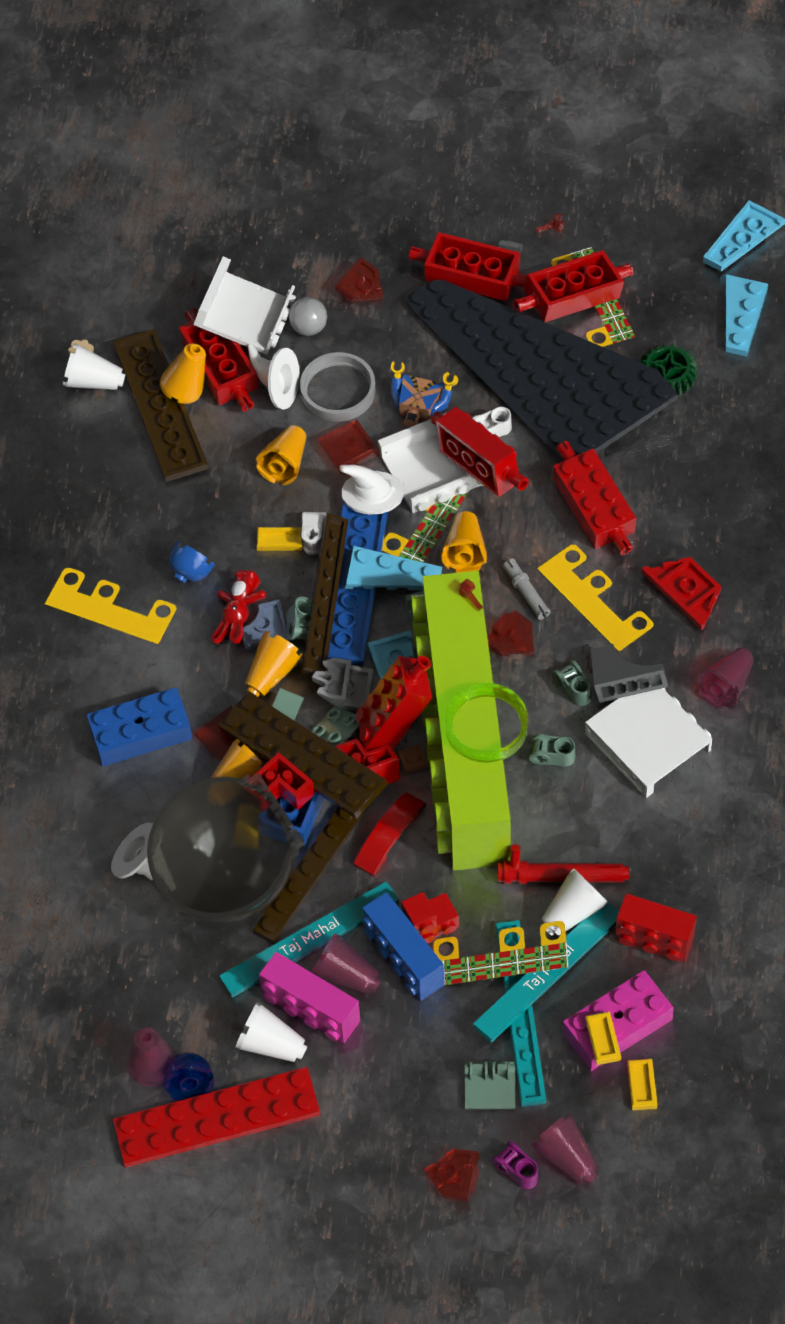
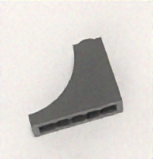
M614 644L591 649L594 687L600 703L668 687L663 664L637 665L627 662L616 653Z

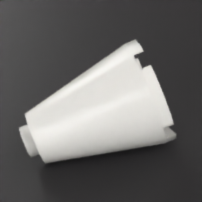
M78 344L73 345V348L77 350L76 353L70 354L64 376L68 378V382H63V386L117 390L118 386H123L126 374L122 373V368Z
M573 869L568 874L541 919L544 923L562 921L565 924V931L603 908L608 901ZM550 926L546 930L551 936L554 933L558 936L561 934V930L557 926Z
M256 1003L235 1047L240 1050L295 1062L296 1058L302 1059L308 1046L304 1045L305 1039L262 1004Z

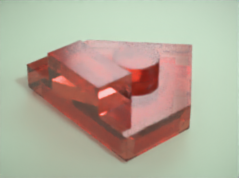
M362 257L358 259L335 288L336 291L352 302L382 300L383 298L378 269Z
M516 610L511 614L507 612L492 626V632L487 636L488 647L500 656H511V654L534 655L532 622Z
M452 1149L434 1165L432 1163L424 1169L444 1199L469 1202L470 1195L475 1193L479 1175L477 1167L479 1153L472 1150Z

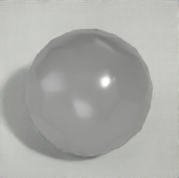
M305 297L297 300L292 305L288 317L294 331L300 335L311 336L319 333L324 328L328 316L326 308L319 300Z

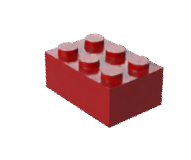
M626 893L617 917L615 940H618L625 946L633 945L642 948L650 954L658 953L664 955L672 961L680 960L686 962L695 936L697 916Z

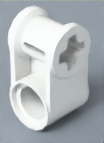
M497 407L494 410L472 418L476 422L482 423L489 432L496 434L498 437L507 435L512 429L511 413L505 407Z
M303 512L301 535L304 551L308 555L319 554L326 512Z

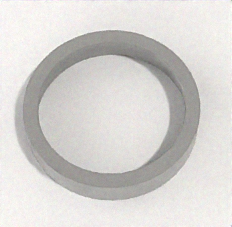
M343 352L328 353L314 359L305 368L300 380L301 397L305 407L316 417L332 422L348 421L362 415L373 403L376 392L375 377L371 367L358 356ZM347 366L359 371L366 378L369 392L359 404L351 408L330 410L318 406L308 397L307 389L309 382L314 375L325 368Z

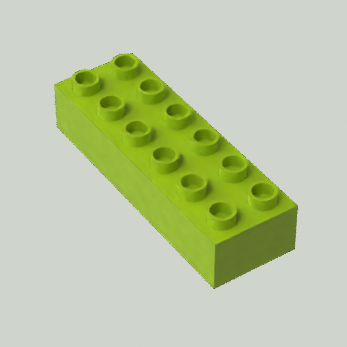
M479 571L422 576L423 594L411 595L412 626L417 658L419 656H426L431 661V667L427 670L432 699L422 711L423 725L426 728L428 768L431 771V794L433 811H435L438 854L451 853L453 871L498 866V863L510 860L511 819Z

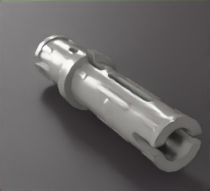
M509 559L511 564L509 565L506 561L502 568L512 579V585L514 588L519 589L539 620L544 619L542 614L544 613L547 617L551 612L529 582L527 573L522 572L515 559Z

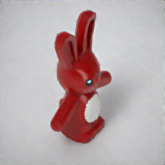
M251 570L236 571L231 594L223 590L217 592V597L227 602V604L223 607L222 621L211 636V641L214 644H219L223 641L230 628L229 637L232 643L238 644L242 640L243 624L248 618L247 605L266 597V592L263 590L255 592L260 585V579L255 572Z

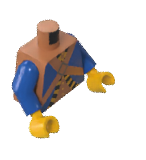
M393 361L391 369L394 372V377H392L391 396L394 405L399 408L400 416L405 417L404 424L406 426L413 427L417 425L418 421L425 422L430 420L433 413L436 411L442 412L448 407L453 392L451 388L458 383L456 375H454L453 381L450 383L448 382L449 372L443 375L444 383L405 374L402 378L401 373L405 370L404 363L402 362V368L396 371L394 369L395 361Z

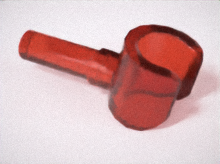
M556 214L553 222L535 228L536 233L548 229L563 230L566 222L562 221L563 214Z
M465 579L460 584L459 594L471 600L478 611L482 610L483 606L472 593L475 589L474 583L469 579Z

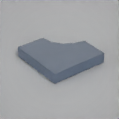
M280 599L258 604V613L255 619L249 625L243 627L242 639L246 651L258 648L264 631L271 632L269 636L272 638L277 634L285 640L291 641L286 635L287 623Z

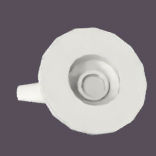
M249 344L248 351L251 364L261 382L268 388L272 403L281 410L289 408L295 401L300 381L299 364L293 350L285 347L281 348L274 354L272 360H267L261 357L253 344Z
M358 465L340 466L341 472L352 476L342 487V500L350 509L368 515L382 514L393 510L401 503L404 497V489L402 483L395 476Z
M147 822L127 835L114 854L111 862V871L115 877L122 879L132 876L134 873L143 874L149 880H153L166 895H169L174 889L156 848L160 838V830L154 823Z

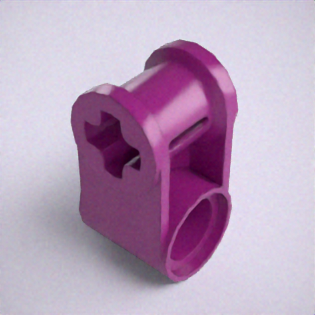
M508 1141L506 1148L498 1156L491 1158L495 1167L511 1178L519 1187L531 1189L537 1185L539 1179L537 1163L526 1155L514 1142ZM524 1171H531L533 1173L527 1177L521 1175Z

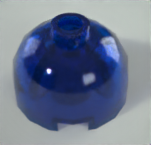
M193 1052L176 1055L165 1067L164 1088L170 1093L172 1099L178 1101L209 1093L214 1086V1075L209 1062L200 1054Z

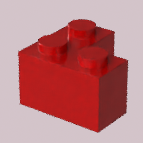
M357 738L336 745V748L386 779L387 784L400 780L399 758L389 744L369 752L365 750Z
M279 752L245 783L247 798L262 811H265L280 796L299 810L315 795L313 781Z
M421 892L401 902L402 912L427 944L432 942L435 937L442 934H450L459 927V915L446 892L430 900L427 899L424 892Z

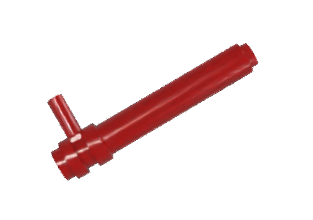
M513 844L511 846L510 860L498 863V882H504V884H511V882H518V884H527L528 882H564L568 874L575 869L588 883H624V880H629V866L616 863H528L527 860H520V846Z

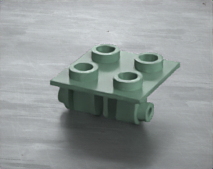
M334 706L313 727L311 732L336 747V745L358 738L360 728L356 720V714Z
M465 1061V1109H515V1062Z

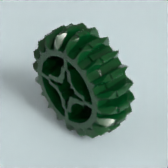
M664 343L661 348L655 345L653 350L648 349L646 354H643L640 363L657 369L679 397L682 395V392L688 393L689 388H693L694 382L697 379V363H695L694 356H690L689 350L683 351L682 346L675 348L674 344L667 347Z

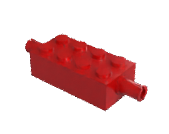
M438 232L430 251L412 246L409 253L410 260L425 263V281L428 282L432 280H445L476 294L503 301H508L513 287L525 288L527 275L519 273L520 252Z
M604 250L528 274L524 288L527 296L514 299L513 306L517 313L534 307L543 322H548L620 298L624 284L623 278L633 276V268L630 266V263L614 267Z
M191 308L192 315L188 309L184 316L189 324L179 327L181 344L184 348L188 344H197L205 350L204 382L218 405L220 406L236 399L243 412L247 411L246 405L251 410L254 407V402L248 393L259 389L257 372L241 346L235 341L194 325L198 311L196 308Z
M458 407L453 408L444 415L440 411L433 413L430 420L432 424L437 426L441 453L495 495L500 497L514 486L520 491L528 486L529 479L519 473L516 461L517 453L512 446L505 444L496 434L489 432L482 423L476 422L467 412H463Z
M564 441L565 447L560 443L556 450L564 461L553 466L552 480L594 549L614 542L620 555H625L624 550L628 554L633 549V546L626 536L635 532L636 516L594 448L576 455L568 441Z
M398 656L395 662L390 665L384 677L379 680L372 693L368 695L361 708L357 710L356 720L360 728L358 740L366 751H371L388 744L393 750L432 699L427 670L431 667V661L426 656H419L417 659Z

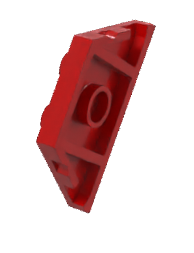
M691 557L682 558L675 562H664L659 567H643L642 574L700 630H703L721 592V585Z

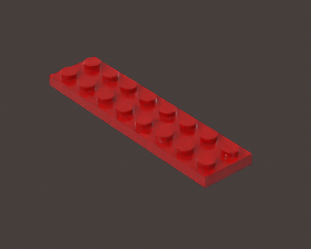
M308 1067L113 1118L124 1165L127 1168L317 1117L321 1114Z

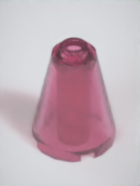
M736 648L699 674L696 686L699 684L701 689L699 693L707 703L720 709L722 706L731 709L737 704L754 663V658L750 651L744 648Z
M336 933L329 940L311 972L327 982L368 994L370 990L375 992L382 980L378 978L380 972L344 938Z
M143 1028L135 1035L128 1056V1069L138 1083L146 1086H158L174 1075L177 1068V1055L173 1047L156 1030Z
M567 1113L565 1116L566 1121L561 1117L540 1135L539 1144L534 1141L531 1146L579 1184L585 1182L588 1185L599 1176L596 1172L599 1166L573 1116Z

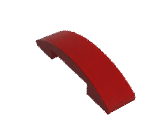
M408 792L402 794L377 823L353 863L354 866L374 877L386 861L387 853L409 823H413L426 806V803Z

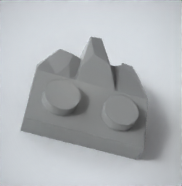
M339 658L323 661L327 672L316 671L312 676V681L322 686L319 687L317 694L343 710L357 712L370 694L373 669L351 666V660Z

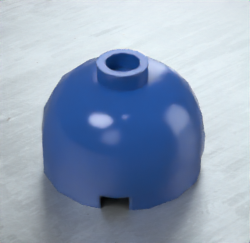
M176 541L171 548L168 558L169 566L175 572L174 577L183 583L187 580L198 582L205 579L212 571L215 563L207 564V557L187 545L181 548L179 546L181 542Z

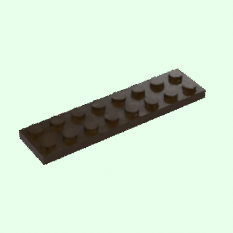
M155 329L113 341L165 481L168 482L207 470V461L184 403H179L178 399L174 397L168 398L161 390V376L169 367Z
M248 692L218 724L220 730L235 740H240L241 744L246 745L250 750L267 761H270L279 752L313 781L314 792L356 819L388 785L386 779L251 692Z

